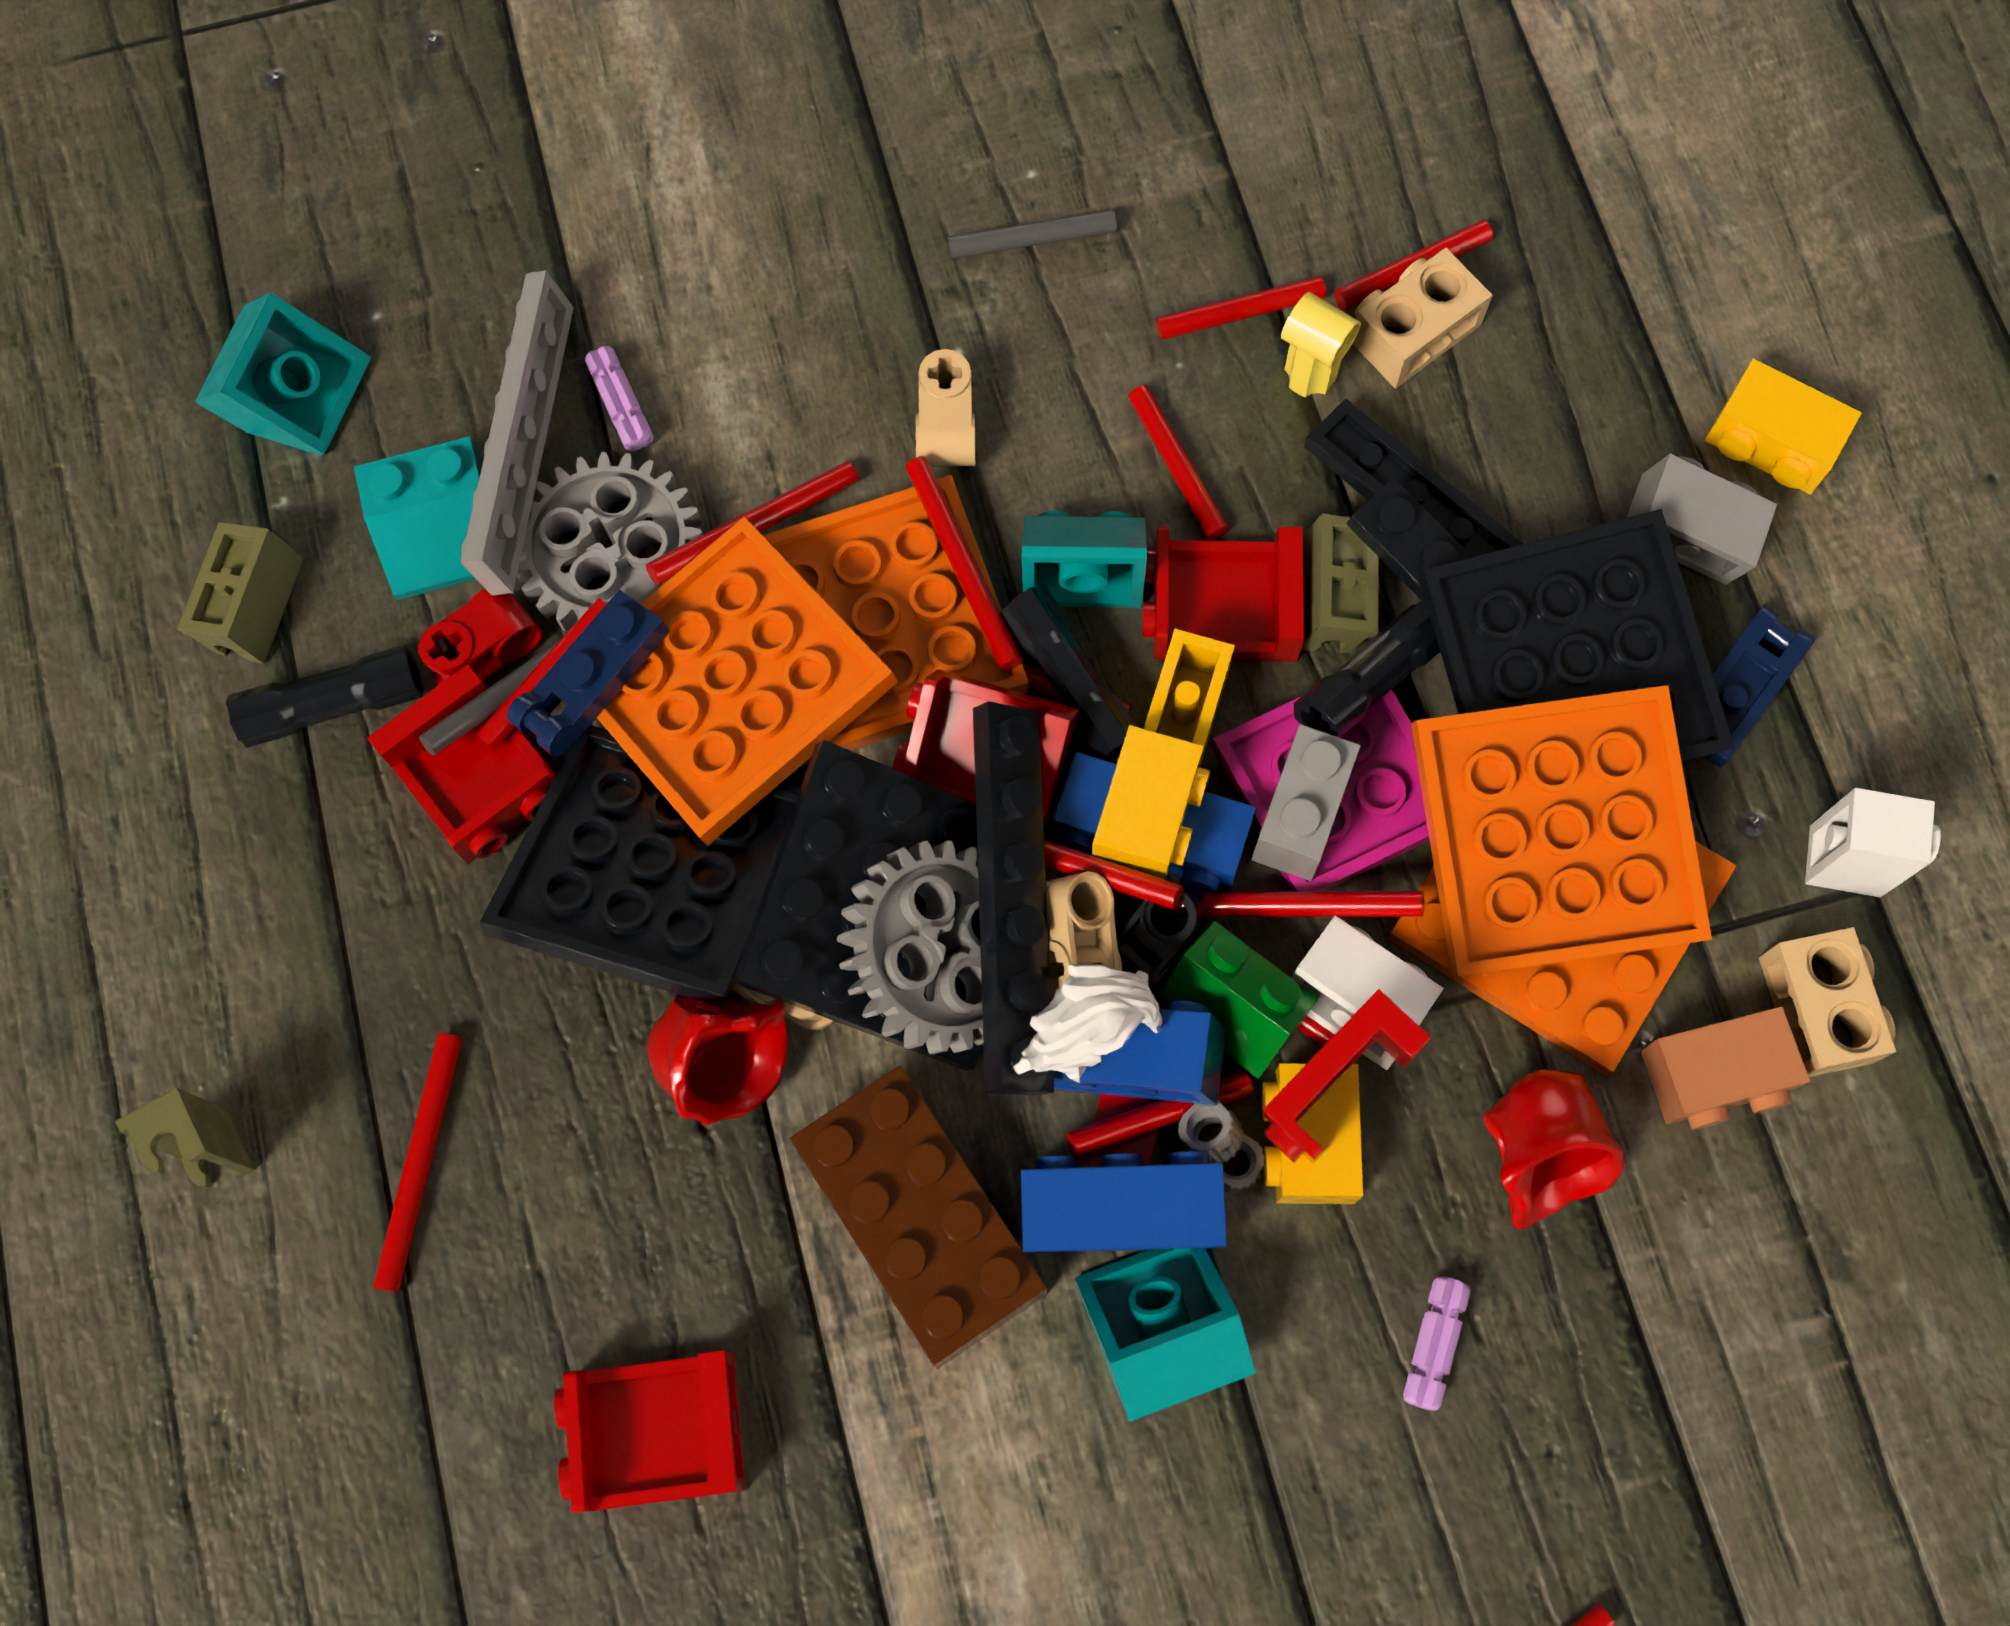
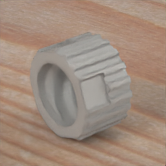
M1219 1100L1217 1106L1194 1104L1181 1116L1178 1129L1179 1139L1189 1152H1208L1209 1164L1227 1162L1230 1157H1234L1236 1155L1235 1152L1241 1148L1240 1144L1243 1142L1242 1134L1244 1133L1238 1118L1231 1110L1228 1111ZM1215 1123L1222 1124V1131L1215 1139L1210 1142L1199 1141V1134L1205 1126Z
M1242 1134L1243 1142L1240 1144V1150L1249 1159V1169L1245 1174L1234 1177L1227 1175L1223 1171L1224 1189L1229 1193L1231 1191L1239 1193L1242 1190H1248L1250 1186L1253 1187L1256 1180L1260 1179V1172L1265 1167V1155H1263L1262 1147L1259 1146L1258 1141L1256 1142Z

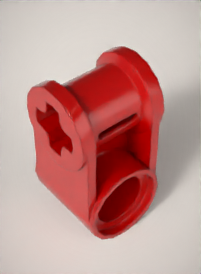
M483 589L464 606L439 623L430 626L420 638L418 653L424 665L432 671L437 685H440L467 664L484 683L511 663L517 662L530 654L540 643L543 632L513 593L492 596L486 589ZM439 639H443L446 644L445 648L441 649L438 644ZM457 656L456 659L449 661L452 657Z

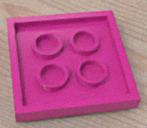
M1392 690L1369 708L1367 715L1340 737L1341 739L1359 744L1360 748L1321 860L1312 880L1308 881L1280 871L1291 891H1328L1430 841L1411 721ZM1299 698L1216 736L1212 740L1211 747L1241 802L1256 807L1252 821L1259 834L1300 724L1294 717V702Z

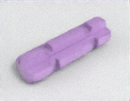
M602 346L598 350L587 353L585 362L624 448L629 452H636L641 448L651 445L654 436L614 349L610 346Z
M1439 1276L1432 1283L1428 1303L1432 1304V1309L1424 1314L1411 1363L1416 1366L1415 1373L1408 1374L1403 1393L1404 1401L1415 1407L1428 1411H1435L1441 1407L1446 1389V1384L1442 1383L1443 1375L1450 1374L1463 1323L1458 1320L1459 1313L1466 1312L1471 1292L1470 1286L1462 1281Z

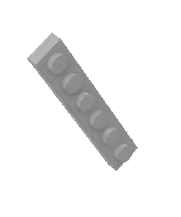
M547 270L526 273L521 298L516 305V320L510 345L506 349V363L500 390L495 397V412L490 434L484 445V460L480 478L473 494V508L467 535L461 547L462 557L460 563L492 596L509 594L514 591L574 309Z

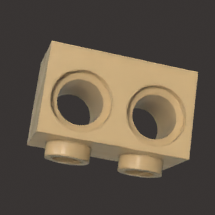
M1444 248L1428 261L1425 258L1416 260L1403 272L1398 283L1384 293L1380 289L1372 292L1359 304L1355 315L1357 316L1356 320L1361 322V326L1352 344L1396 389L1480 327L1493 295L1447 248ZM1430 296H1439L1444 298L1446 301H1437L1431 298ZM1387 327L1398 328V329H1400L1401 331H1403L1404 333H1403V334H1395V333H1392V332L1388 331L1386 328H1387Z
M1854 927L1780 942L1759 957L1774 1007H1783L1809 1077L1870 1065L1896 1053L1893 1043L1896 1037L1895 1024L1889 1010L1885 1006L1880 1005L1872 981L1875 973L1873 959L1867 947L1859 943ZM1812 959L1823 962L1829 968L1832 974L1831 985L1823 983L1814 975L1811 966ZM1833 1020L1840 1021L1848 1027L1853 1038L1852 1047H1847L1836 1039L1832 1030Z

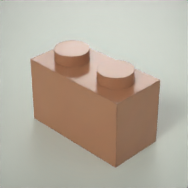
M1783 1007L1659 1038L1640 1051L1666 1125L1688 1119L1691 1130L1705 1128L1730 1120L1727 1109L1750 1103L1753 1114L1791 1104L1793 1102L1789 1092L1810 1082Z

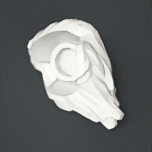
M1100 964L1068 965V973L1071 976L1063 981L1062 986L1057 989L1050 1004L1031 1018L1030 1025L1038 1032L1031 1040L1030 1045L1022 1052L1023 1057L1020 1062L1013 1067L1016 1073L1021 1074L1032 1069L1036 1072L1054 1070L1063 1072L1069 1079L1080 1083V1077L1085 1073L1087 1066L1093 1067L1101 1062V1055H1106L1121 1048L1140 1023L1146 1024L1153 1032L1158 1034L1162 1030V1016L1159 1011V1004L1149 989L1148 974L1142 971H1137L1136 974L1119 971Z

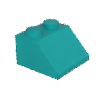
M270 292L243 306L195 402L246 433L321 456L326 453L372 357Z
M470 436L354 466L364 520L396 600L476 580L460 563L462 557L461 547L467 535L473 508V494L478 486L483 458Z
M1045 511L1038 516H1024L1022 538L1023 592L1029 588H1036L1045 584L1059 607L1142 608L1147 562L1145 518H1131L1130 515L1123 512H1105L1097 517H1072L1063 511Z
M1205 1248L1147 1250L1075 1277L1105 1363L1129 1422L1256 1374L1240 1315Z

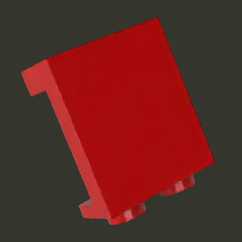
M1157 526L1155 546H1147L1145 582L1154 583V602H1143L1142 638H1154L1153 659L1166 658L1174 629H1179L1235 645L1231 661H1298L1304 641L1303 527H1278L1275 542L1170 540L1169 527Z
M468 664L367 737V739L380 756L393 768L444 834L446 841L467 864H470L476 858H486L497 852L506 843L509 833L525 821H533L556 774L516 727L495 750L483 742L476 733L489 718L435 756H432L424 748L419 739L421 734L487 689Z
M940 669L927 676L924 684L916 682L906 711V717L914 720L909 742L902 741L900 743L892 769L976 804L973 708L986 702H994L1039 711L1043 826L1045 831L1049 825L1079 709Z
M1378 989L1263 1109L1264 1117L1271 1123L1264 1131L1265 1136L1293 1163L1304 1155L1314 1164L1323 1155L1324 1149L1297 1124L1308 1110L1375 1041L1406 1068L1425 1048L1431 1037Z
M722 1350L700 1353L698 1357L592 1371L574 1370L563 1372L564 1388H557L555 1391L554 1412L558 1429H566L568 1457L560 1459L558 1479L561 1497L563 1500L571 1501L572 1513L746 1491L734 1353Z

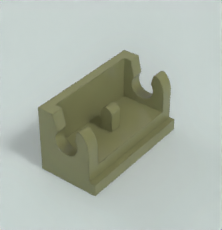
M1322 513L1303 535L1304 641L1301 650L1313 652L1322 647L1323 642L1337 640L1339 641V653H1347L1355 650L1366 638H1374L1378 634L1379 557L1346 524L1350 517Z
M218 522L177 630L191 636L217 654L226 656L229 648L250 662L265 664L304 558L268 528Z
M179 1088L169 1091L115 1121L119 1132L130 1137L141 1163L151 1171L157 1173L164 1172L163 1159L158 1156L156 1150L180 1158L190 1180L204 1188L211 1187L210 1175L205 1172L203 1167L204 1160L227 1167L236 1178H241L255 1170L228 1110Z

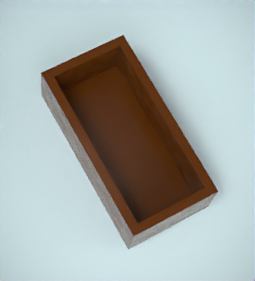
M901 1065L789 1138L936 1369L941 1368L1047 1295V1288Z

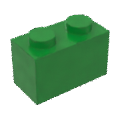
M1214 921L1183 955L1156 1001L1167 1010H1169V1003L1171 1001H1190L1207 1006L1209 1008L1208 1013H1211L1227 1028L1224 1053L1259 1079L1287 1045L1319 998Z

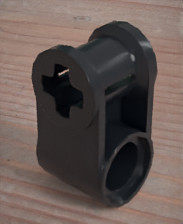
M1183 886L1180 900L1186 906L1188 912V922L1180 932L1167 928L1163 923L1161 905L1146 900L1143 901L1128 922L1116 932L1118 951L1122 961V971L1135 974L1137 971L1147 973L1149 989L1153 995L1172 974L1178 964L1177 961L1203 931L1208 920V908L1205 899L1197 890L1189 886Z

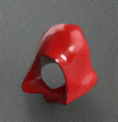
M676 994L674 999L670 1001L664 1014L652 1027L645 1047L656 1081L667 1094L674 1098V1103L681 1118L695 1119L700 1121L703 1126H709L726 1119L742 1118L769 1099L783 1079L786 1063L787 1029L785 1024V1005L782 1001L776 999L766 1004L748 1005L729 998L726 1007L721 1008Z
M1539 1069L1519 1077L1507 1093L1492 1104L1482 1115L1483 1123L1494 1137L1501 1153L1503 1165L1501 1167L1500 1180L1508 1193L1511 1225L1515 1229L1525 1230L1543 1218L1559 1211L1570 1201L1597 1195L1612 1188L1626 1167V1161L1623 1158L1624 1152L1619 1143L1613 1138L1603 1114L1587 1085L1585 1076L1580 1073Z

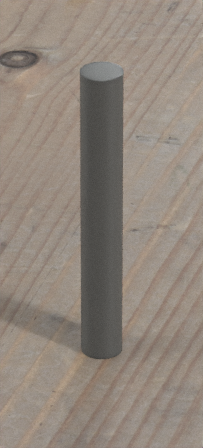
M1114 209L948 236L951 259L1117 232L1116 214Z
M561 639L421 734L419 739L424 748L432 756H435L490 718Z

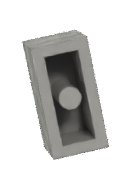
M1670 453L1642 474L1627 517L1662 509L1678 563L1726 585L1757 566L1777 503L1757 495L1756 490L1747 484L1728 481L1704 470L1703 465L1692 458L1675 456Z
M1299 724L1260 832L1252 861L1308 881L1312 880L1321 860L1360 748L1359 744Z

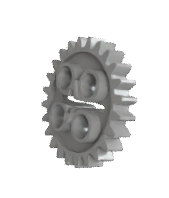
M601 452L596 468L590 469L586 461L582 457H578L576 461L577 473L570 476L558 466L554 468L558 484L551 487L540 481L536 483L542 499L540 502H532L517 579L520 583H525L521 589L529 602L538 601L536 607L542 617L548 619L556 614V620L562 630L567 632L598 598L607 604L619 589L641 604L664 584L656 585L651 580L646 564L703 535L702 530L697 528L702 524L697 507H690L693 502L686 487L677 489L678 485L671 471L658 477L654 461L649 459L637 471L630 453H625L617 467L611 465L606 452ZM629 502L623 511L607 513L613 504ZM648 517H652V518H653L652 521H650V520H646V521H645V519L648 518ZM569 532L579 533L572 542L557 544L564 534ZM611 542L612 546L605 549L603 545ZM651 545L660 546L659 551L651 557H637L638 553L645 547ZM564 568L570 569V572L563 573ZM600 576L610 577L603 587L596 590L586 589L588 583L594 578Z
M947 840L934 846L933 849L928 841H922L910 847L909 852L905 847L887 855V862L884 860L867 869L871 881L864 880L853 885L851 888L856 898L862 904L855 903L843 908L841 911V915L855 924V929L837 936L838 942L854 948V956L845 959L839 963V966L843 970L858 971L860 977L847 991L849 995H859L867 992L871 1000L866 1005L862 1015L866 1019L883 1013L886 1016L881 1033L883 1036L887 1037L898 1034L905 1029L904 1048L919 1047L926 1041L929 1054L948 1051L949 1046L953 1053L972 1049L973 1042L976 1045L983 1044L980 939L976 937L971 926L972 916L980 924L978 867H976L977 851L974 847L958 852L956 855L952 841ZM915 892L921 895L926 903V918L916 908L914 902ZM899 952L909 961L911 969L909 979L905 978L899 971L897 964ZM956 976H958L965 985V1001L961 1000L958 994L956 993ZM925 987L928 1001L924 997Z

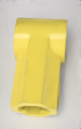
M1309 291L1298 301L1281 333V339L1290 344L1284 369L1289 375V388L1303 397L1316 393L1326 394L1337 379L1341 360L1354 342L1361 326L1360 321Z

